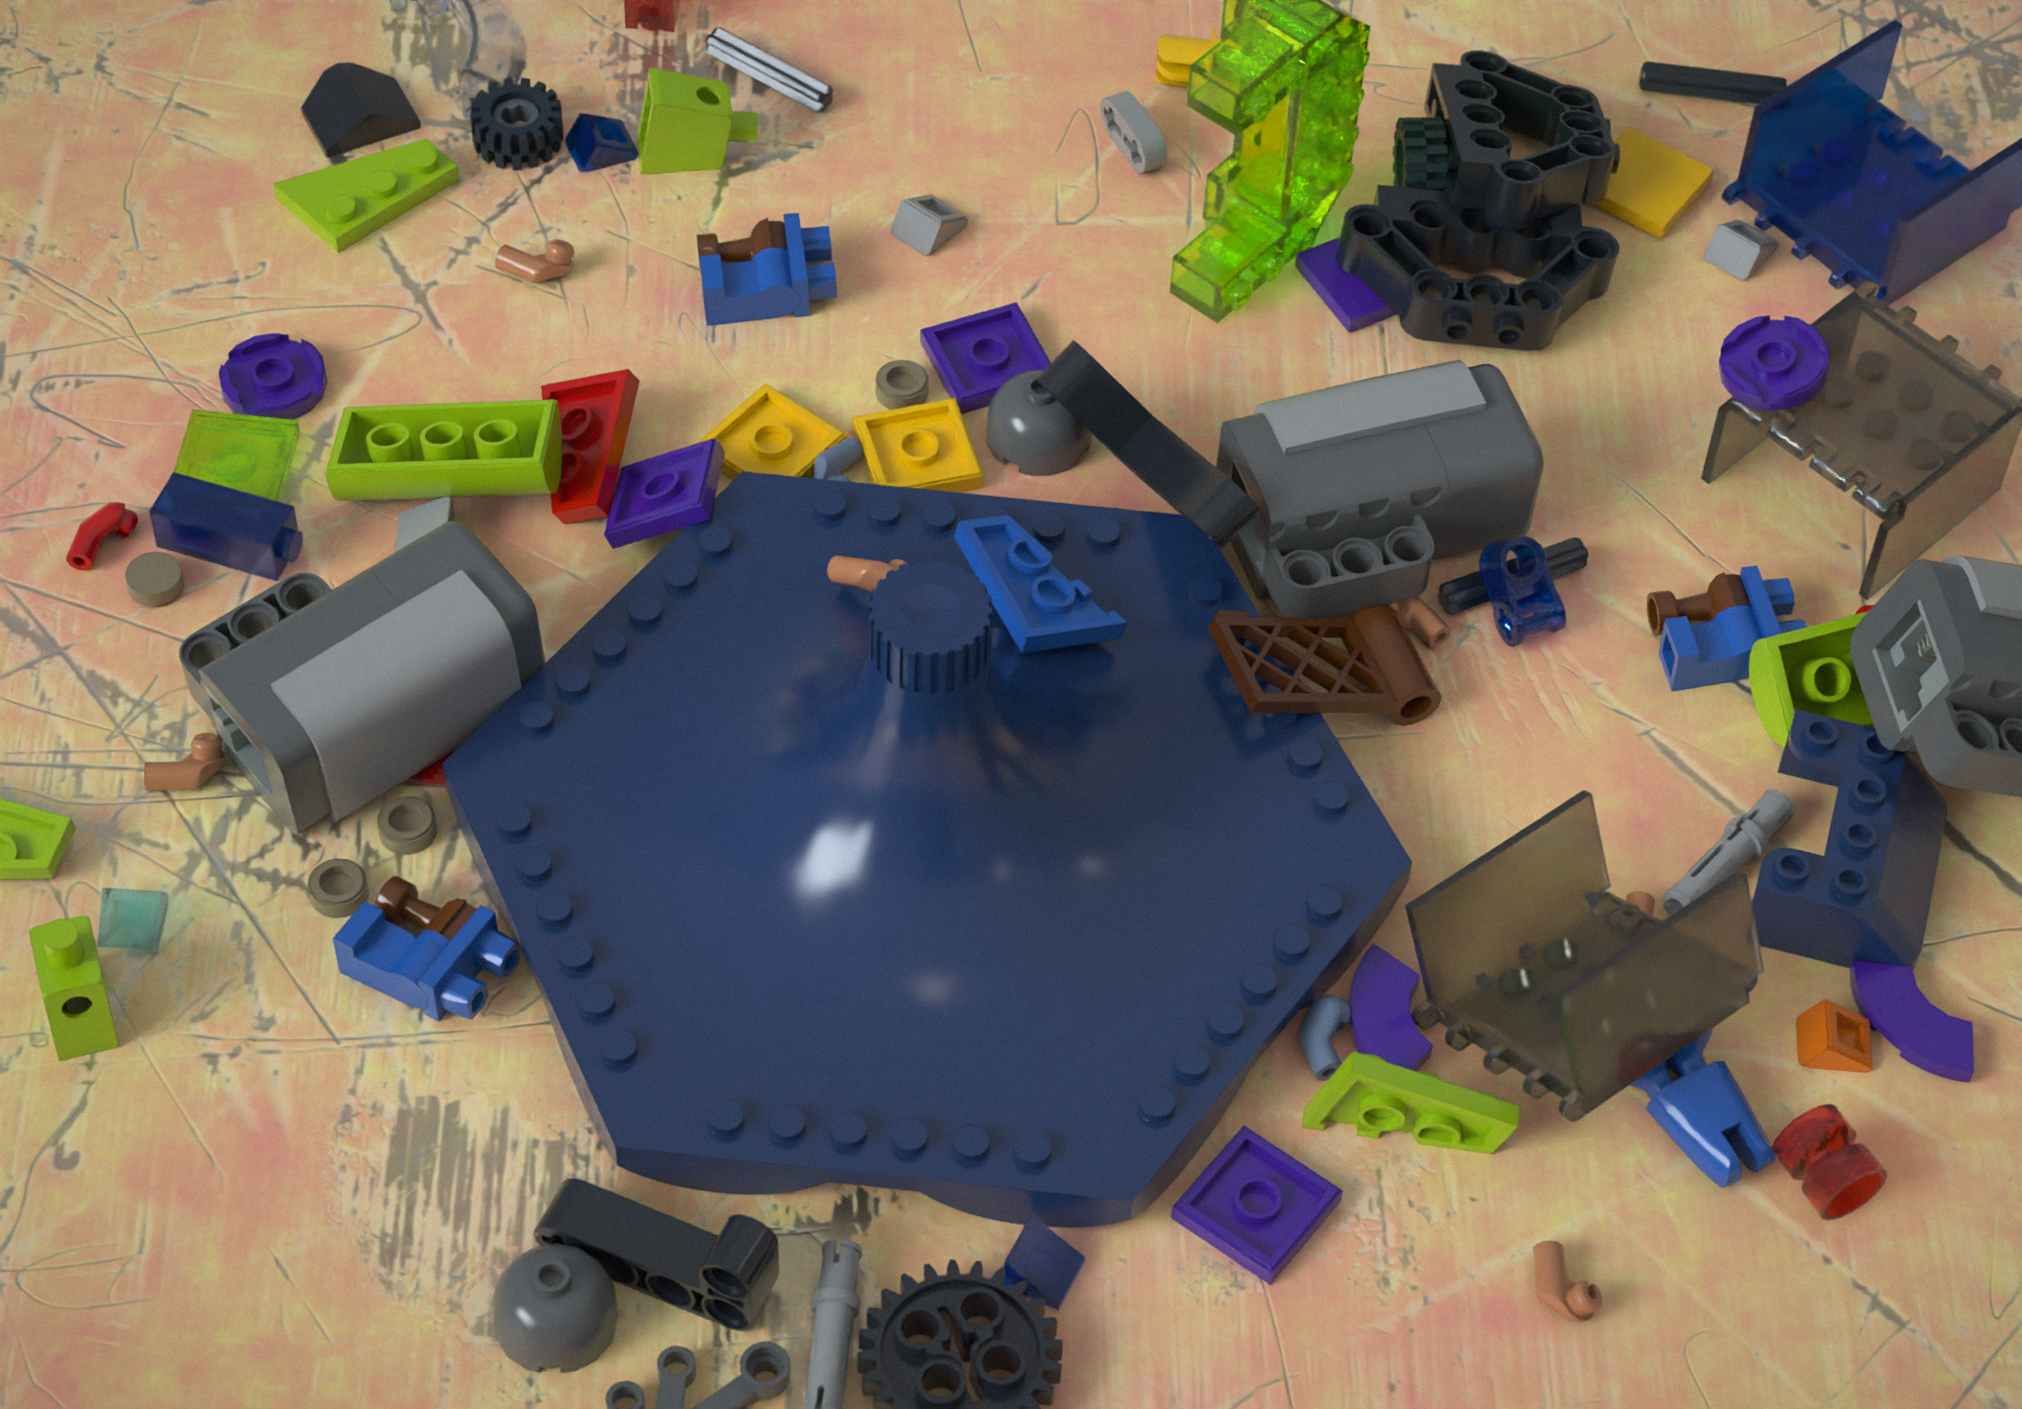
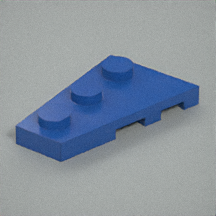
M1009 515L958 522L954 539L975 575L979 577V582L981 584L984 583L987 587V595L991 596L992 604L1022 654L1122 639L1127 621L1114 610L1105 613L1090 599L1093 591L1079 578L1070 581L1051 564L1053 555Z

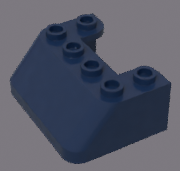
M1796 709L1777 773L1838 787L1824 856L1794 848H1779L1765 856L1759 871L1757 885L1740 941L1846 968H1851L1853 960L1910 966L1914 969L1922 950L1947 817V804L1908 752L1885 748L1881 744L1875 728Z

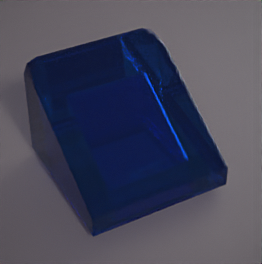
M580 113L565 138V144L580 172H592L636 160L639 155L623 121L619 119Z
M1030 1217L1004 1262L1003 1268L1006 1269L1005 1286L1011 1288L1016 1283L1025 1280L1028 1282L1027 1297L1031 1299L1043 1297L1046 1300L1045 1305L1059 1310L1085 1263V1256L1042 1222Z

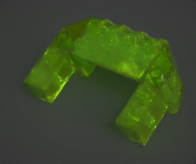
M1224 0L1220 35L1222 40L1190 65L1187 106L1234 134L1233 153L1207 174L1203 219L1210 222L1211 225L1173 256L1170 293L1216 323H1219L1232 310H1239L1244 307L1252 293L1266 281H1274L1284 266L1297 253L1312 247L1317 233L1343 188L1348 184L1353 175V149L1359 135V128L1357 127L1358 112L1364 98V90L1362 89L1364 68L1370 56L1367 50L1370 25L1327 0Z

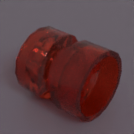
M1832 1104L1820 1105L1794 1119L1781 1131L1772 1146L1776 1158L1790 1177L1797 1181L1804 1180L1801 1187L1803 1194L1819 1216L1828 1221L1839 1219L1863 1206L1876 1195L1887 1178L1885 1169L1870 1149L1861 1143L1854 1144L1857 1138L1856 1131L1838 1107Z

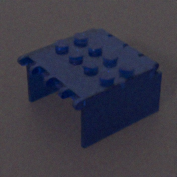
M1896 19L1755 106L1738 179L1728 185L1721 196V199L1729 205L1742 200L1759 213L1755 218L1754 225L1760 230L1766 231L1775 226L1792 239L1795 244L1791 249V254L1798 260H1803L1807 256L1812 255L1829 268L1833 273L1830 275L1828 283L1835 289H1841L1849 284L1867 298L1862 306V310L1869 316L1876 315L2004 230L2010 214L2022 207V138L1978 167L1970 170L1950 154L1941 158L1943 154L1941 147L1913 126L1904 130L1906 121L1879 102L1884 95L1902 29V24Z

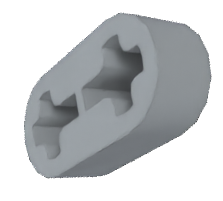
M1124 91L1101 100L1100 113L1104 127L1136 172L1142 174L1164 166L1168 159L1164 138L1134 95L1129 91Z

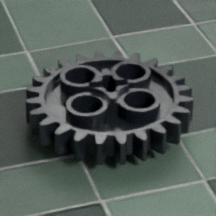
M951 1259L947 1266V1275L938 1276L929 1263L925 1264L924 1280L917 1283L909 1275L902 1274L900 1278L901 1295L884 1288L881 1291L882 1309L869 1307L867 1310L868 1328L860 1329L859 1349L862 1351L857 1353L858 1373L865 1374L862 1376L863 1396L876 1395L873 1398V1409H1041L1039 1404L1052 1406L1055 1390L1053 1384L1060 1383L1062 1364L1057 1361L1062 1360L1063 1342L1062 1340L1054 1339L1057 1334V1319L1054 1317L1043 1318L1046 1302L1043 1297L1026 1302L1027 1281H1020L1011 1288L1005 1286L1006 1269L1002 1267L995 1272L991 1279L983 1277L981 1261H975L969 1274H960L958 1264L955 1259ZM939 1312H947L951 1319L958 1353L957 1351H950V1331ZM980 1316L992 1322L986 1325H974L967 1320ZM921 1334L933 1340L918 1344L909 1341L907 1338ZM962 1361L970 1362L969 1380L972 1388L974 1387L977 1396L981 1400L980 1402H974L970 1397L966 1387L967 1381ZM1003 1369L1012 1373L1013 1376L998 1379L987 1373L992 1370ZM942 1387L949 1389L953 1394L940 1398L932 1396L927 1391Z

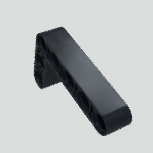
M1072 340L1036 379L1130 471L1219 548L1223 549L1259 511L1260 507L1240 487L1156 419L1076 341Z

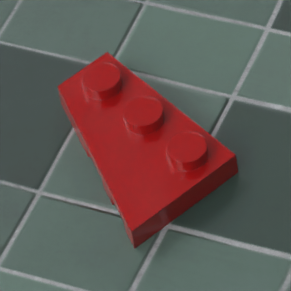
M629 369L541 385L542 400H557L562 432L561 476L556 493L550 494L552 513L563 524L609 517L640 382Z

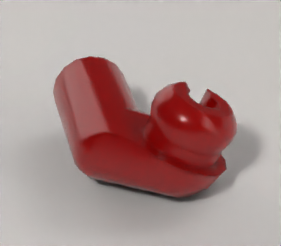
M109 502L79 525L66 556L67 563L78 570H90L103 540L111 531L120 538H128L129 534H132L139 520L137 513L126 509L125 503Z

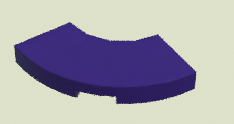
M1374 943L1359 962L1351 985L1348 1004L1351 1009L1350 1024L1354 1035L1353 1042L1358 1053L1377 1055L1388 1063L1417 1072L1431 1057L1433 1045L1417 1030L1410 1013V1000L1419 986L1420 974Z
M1853 960L1849 971L1853 996L1862 1016L1870 1020L1871 1030L1874 1032L1878 1030L1891 1044L1901 1051L1900 1057L1922 1070L1947 1079L1970 1083L1974 1073L1972 1022L1949 1016L1932 1005L1918 988L1912 967Z

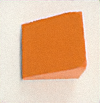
M1826 999L1798 1016L1796 1032L1799 1065L1811 1069L1863 1073L1873 1069L1869 1019Z

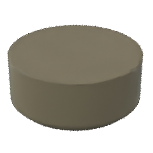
M908 360L891 361L883 365L877 372L876 397L888 409L892 410L923 404L928 397V374L922 366Z
M164 552L142 554L132 560L126 569L125 578L129 594L134 601L141 605L150 607L166 605L175 600L183 590L184 580L180 563L170 554Z
M412 796L399 797L385 804L378 814L379 838L382 844L391 852L401 855L416 854L428 848L436 837L437 825L434 810L423 799Z
M331 859L325 861L311 872L308 879L311 904L317 912L331 918L351 916L368 899L369 891L366 874L361 866L351 860Z

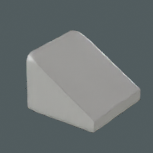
M932 194L907 198L901 201L891 227V233L920 253L930 255L965 228L969 219L966 218V215Z
M1738 219L1716 227L1704 253V259L1739 280H1746L1777 250L1779 243L1772 237Z
M452 496L441 497L400 512L394 553L440 525L449 521H455Z

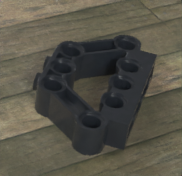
M1475 50L1465 52L1460 58L1459 65L1432 64L1424 109L1427 117H1441L1444 123V130L1446 132L1445 145H1447L1446 163H1448L1446 179L1453 207L1484 209L1487 218L1496 225L1510 229H1525L1532 227L1536 223V219L1580 203H1597L1605 198L1610 174H1615L1618 170L1620 148L1619 144L1614 143L1612 140L1610 120L1604 118L1598 98L1594 93L1579 86L1562 84L1511 64L1502 56L1488 51ZM1503 126L1544 142L1550 148L1520 159H1510L1513 140L1509 135L1502 132Z
M1378 185L1373 205H1357L1351 207L1345 213L1335 259L1343 271L1350 275L1358 276L1400 318L1399 321L1403 330L1416 339L1523 351H1539L1548 347L1552 342L1555 330L1588 299L1599 298L1607 292L1620 246L1617 239L1609 232L1600 228L1582 226L1580 205H1575L1536 219V223L1532 227L1510 229L1490 221L1485 215L1484 209L1453 207L1450 194L1447 191ZM1439 262L1450 263L1463 271L1472 273L1483 272L1489 268H1500L1514 276L1533 278L1522 281L1519 284L1504 283L1501 279L1488 274H1476L1468 279L1453 278L1446 272L1439 270L1435 265Z

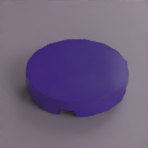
M1770 315L1759 316L1737 325L1724 339L1719 358L1721 381L1731 396L1749 407L1769 411L1791 409L1811 400L1824 387L1830 365L1827 342L1819 331L1803 320L1790 316H1784V321L1770 320Z
M271 333L254 336L237 344L228 353L229 359L225 362L224 366L221 364L219 379L223 401L233 413L251 422L275 424L293 421L309 413L323 399L327 387L323 356L312 343L301 339L302 344L289 340L288 334Z

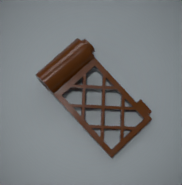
M1367 606L1357 611L1352 618L1250 617L1247 611L1218 610L1208 626V630L1250 713H1387L1394 724L1405 726L1424 720L1439 707L1441 702V694L1399 616L1392 607ZM1235 637L1244 638L1260 648L1261 651L1256 655L1237 643ZM1276 637H1288L1307 649L1305 655L1300 654L1276 639ZM1322 638H1341L1349 655ZM1266 653L1294 669V674L1290 676L1264 660ZM1312 654L1341 670L1338 677L1310 660ZM1254 674L1280 689L1283 693H1263ZM1302 674L1329 691V693H1317L1298 681L1300 675ZM1346 675L1365 685L1370 693H1363L1345 682Z

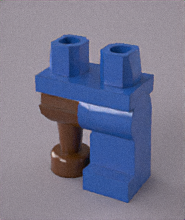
M799 213L783 214L784 222L768 221V218L759 221L748 238L719 243L715 233L697 234L706 326L778 318L789 315L794 312V317L810 316L809 301L837 298L834 263L806 265V263L832 260L829 226L801 228Z
M1756 565L1741 567L1740 575H1726L1723 572L1715 576L1709 584L1707 593L1677 600L1669 590L1649 593L1647 596L1648 621L1654 636L1662 635L1658 654L1671 691L1748 679L1750 652L1757 640L1807 627L1802 619L1778 622L1776 616L1792 614L1795 603L1794 592L1789 578L1762 580ZM1689 621H1708L1705 623L1691 625L1689 623Z
M399 876L390 878L383 885L374 906L364 901L332 938L341 974L411 1007L423 1009L426 1016L438 1022L448 1011L473 1020L485 1005L488 997L486 983L476 979V976L484 969L500 978L508 977L520 960L518 943L498 930L495 912L482 905L477 909L468 904L466 900L458 898L447 902L440 908L418 899L416 885ZM408 921L422 931L415 938V935L398 926Z

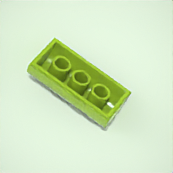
M552 399L346 407L343 409L325 472L329 490L336 501L555 494L559 486L562 467V432L558 402Z
M1868 611L1762 638L1754 643L1749 658V679L1752 696L1766 731L1781 747L1785 746L1796 709L1863 726H1874L1850 653L1854 629Z

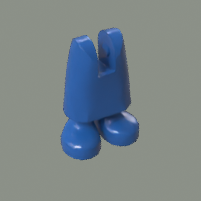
M1694 1010L1673 1022L1663 1033L1660 1040L1654 1034L1647 1033L1627 1043L1614 1056L1611 1061V1069L1619 1080L1632 1087L1641 1089L1649 1095L1651 1100L1646 1107V1111L1706 1176L1719 1187L1725 1188L1741 1180L1742 1170L1738 1157L1752 1172H1759L1776 1161V1157L1762 1126L1724 1061H1715L1709 1065L1706 1064L1703 1051L1712 1035L1713 1024L1703 1010ZM1668 1069L1674 1074H1676L1679 1077V1079L1674 1081L1670 1076Z

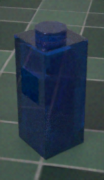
M176 472L172 473L149 511L156 547L274 581H278L288 562L293 563L298 558L302 548L303 534L298 530L294 506Z

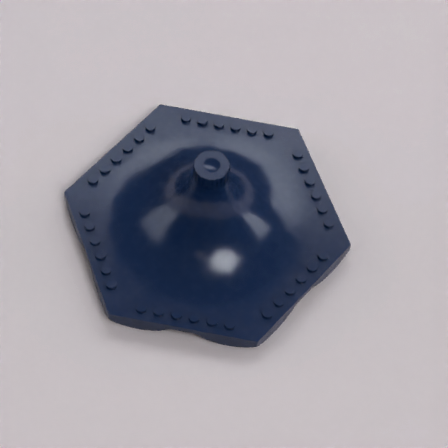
M743 471L715 498L709 520L687 525L521 686L520 690L516 691L442 763L445 786L478 872L499 913L513 929L543 996L560 1049L582 1103L600 1140L617 1166L662 1183L726 1194L758 1195L787 1193L816 1187L827 1182L918 1191L941 1204L975 1216L1020 1225L1060 1228L1101 1226L1131 1220L1149 1207L1172 1184L1215 1129L1235 1098L1250 1069L1296 1013L1326 993L1365 949L1409 882L1412 867L1411 859L1321 713H1250L1208 630V626L1218 610L1247 611L1250 617L1261 616L1219 547L1179 514ZM1009 515L1053 555L1051 564L1070 581L1079 578L1093 591L1090 599L1105 613L1114 610L1127 621L1122 639L1022 654L992 604L991 596L987 595V587L984 583L981 584L979 582V577L975 575L954 539L958 522ZM836 555L876 560L887 564L891 560L901 559L909 564L899 565L898 570L894 571L892 569L887 572L886 578H881L877 582L876 590L873 589L872 592L856 586L833 583L827 574L829 561ZM1235 637L1237 643L1256 655L1261 651L1260 648L1244 638ZM1266 653L1264 660L1290 676L1294 674V669ZM1254 674L1263 693H1283L1280 689Z

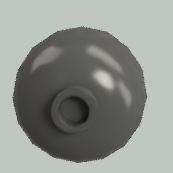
M1029 370L1011 377L996 391L987 413V445L995 459L1004 465L1005 458L1009 462L1019 465V473L1029 476H1052L1070 470L1078 464V456L1085 449L1088 452L1092 439V434L1036 380L1044 370Z
M550 1244L537 1246L519 1255L500 1275L492 1300L496 1339L507 1357L526 1370L540 1373V1367L548 1369L560 1367L561 1373L575 1372L596 1361L610 1346L616 1332L615 1324L618 1318V1307L612 1279L600 1261L576 1247Z

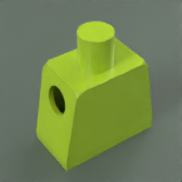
M649 68L637 134L640 174L717 170L724 164L728 141L756 142L758 133L757 113L732 111L729 86L724 81Z
M78 916L69 919H57L31 928L29 936L41 994L59 1061L118 1048L119 1043L90 918L88 916ZM79 996L88 999L89 1009L79 1014H69L67 1000Z

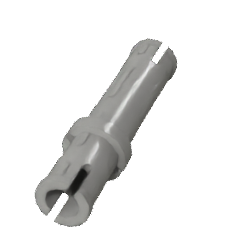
M1770 789L1742 817L1733 818L1724 828V835L1678 882L1663 894L1662 901H1665L1663 906L1666 911L1680 922H1690L1750 859L1759 858L1767 850L1768 841L1795 815V811L1791 810L1794 805L1790 799L1782 792Z
M835 1239L828 1240L822 1245L823 1256L819 1289L812 1293L810 1308H812V1312L815 1314L805 1406L803 1409H842L852 1320L860 1314L861 1300H859V1296L856 1293L862 1248L859 1244L847 1239H841L840 1254L836 1253L837 1242Z

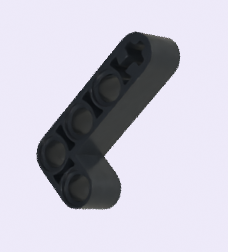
M568 1178L563 1181L533 1234L540 1246L562 1244L582 1249L601 1262L612 1281L735 1331H746L751 1328L779 1276V1242L777 1236L769 1227L752 1217L734 1214L728 1218L720 1234L716 1235L576 1178Z

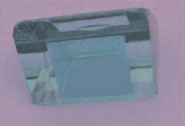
M103 887L97 946L158 951L168 908L169 894L162 891Z

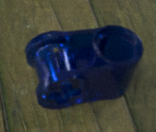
M1520 536L1494 541L1487 545L1480 555L1479 569L1491 601L1495 625L1503 641L1510 647H1516L1524 643V639L1527 636L1544 630L1555 633L1565 628L1566 613L1564 605L1556 591L1541 544L1533 538ZM1510 550L1516 555L1519 563L1518 572L1515 576L1509 571L1506 564L1507 553ZM1534 612L1533 616L1525 618L1527 614Z

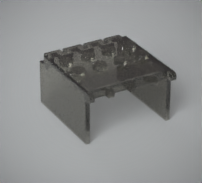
M1870 279L1810 324L1819 331L1827 342L1830 365L1824 387L1811 400L1791 409L1774 411L1752 408L1731 397L1718 408L1701 476L1703 481L1710 484L1769 438L1800 461H1804L1813 454L1814 456L1810 460L1809 467L1841 491L1846 492L1856 485L1857 487L1852 493V499L1884 520L1879 526L1859 591V595L1866 600L2001 489L2022 427V397L2020 398L1997 382L2002 373L2001 369L1990 364L1981 371L1955 353L1959 340L1949 334L1941 341H1938L1913 324L1917 311L1906 305L1896 312L1877 299L1875 296L1879 291V285Z
M1583 790L1405 905L1427 1000L1414 1008L1411 1014L1414 1023L1419 1028L1427 1030L1440 1022L1449 1028L1445 1035V1042L1448 1046L1456 1051H1461L1474 1043L1487 1051L1483 1061L1485 1069L1495 1075H1500L1513 1067L1527 1076L1523 1082L1525 1094L1533 1099H1540L1552 1091L1563 1098L1559 1105L1560 1115L1571 1122H1576L1750 1003L1748 993L1755 988L1758 975L1764 972L1747 875L1740 871L1735 872L1664 921L1646 911H1640L1637 906L1606 891L1611 885L1592 793Z

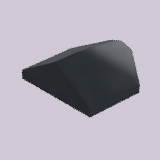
M353 62L337 63L326 69L301 107L302 116L326 158L421 128L420 119L394 77Z

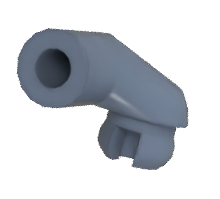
M846 438L818 454L814 463V478L851 482L842 473L845 469L862 459L863 450L859 442L853 438Z
M1331 994L1320 996L1311 1002L1297 1032L1300 1046L1316 1079L1319 1081L1328 1080L1341 1066L1342 1063L1331 1039L1335 1031L1344 1028L1343 1022L1349 1023L1351 1019L1349 1004L1345 1000Z

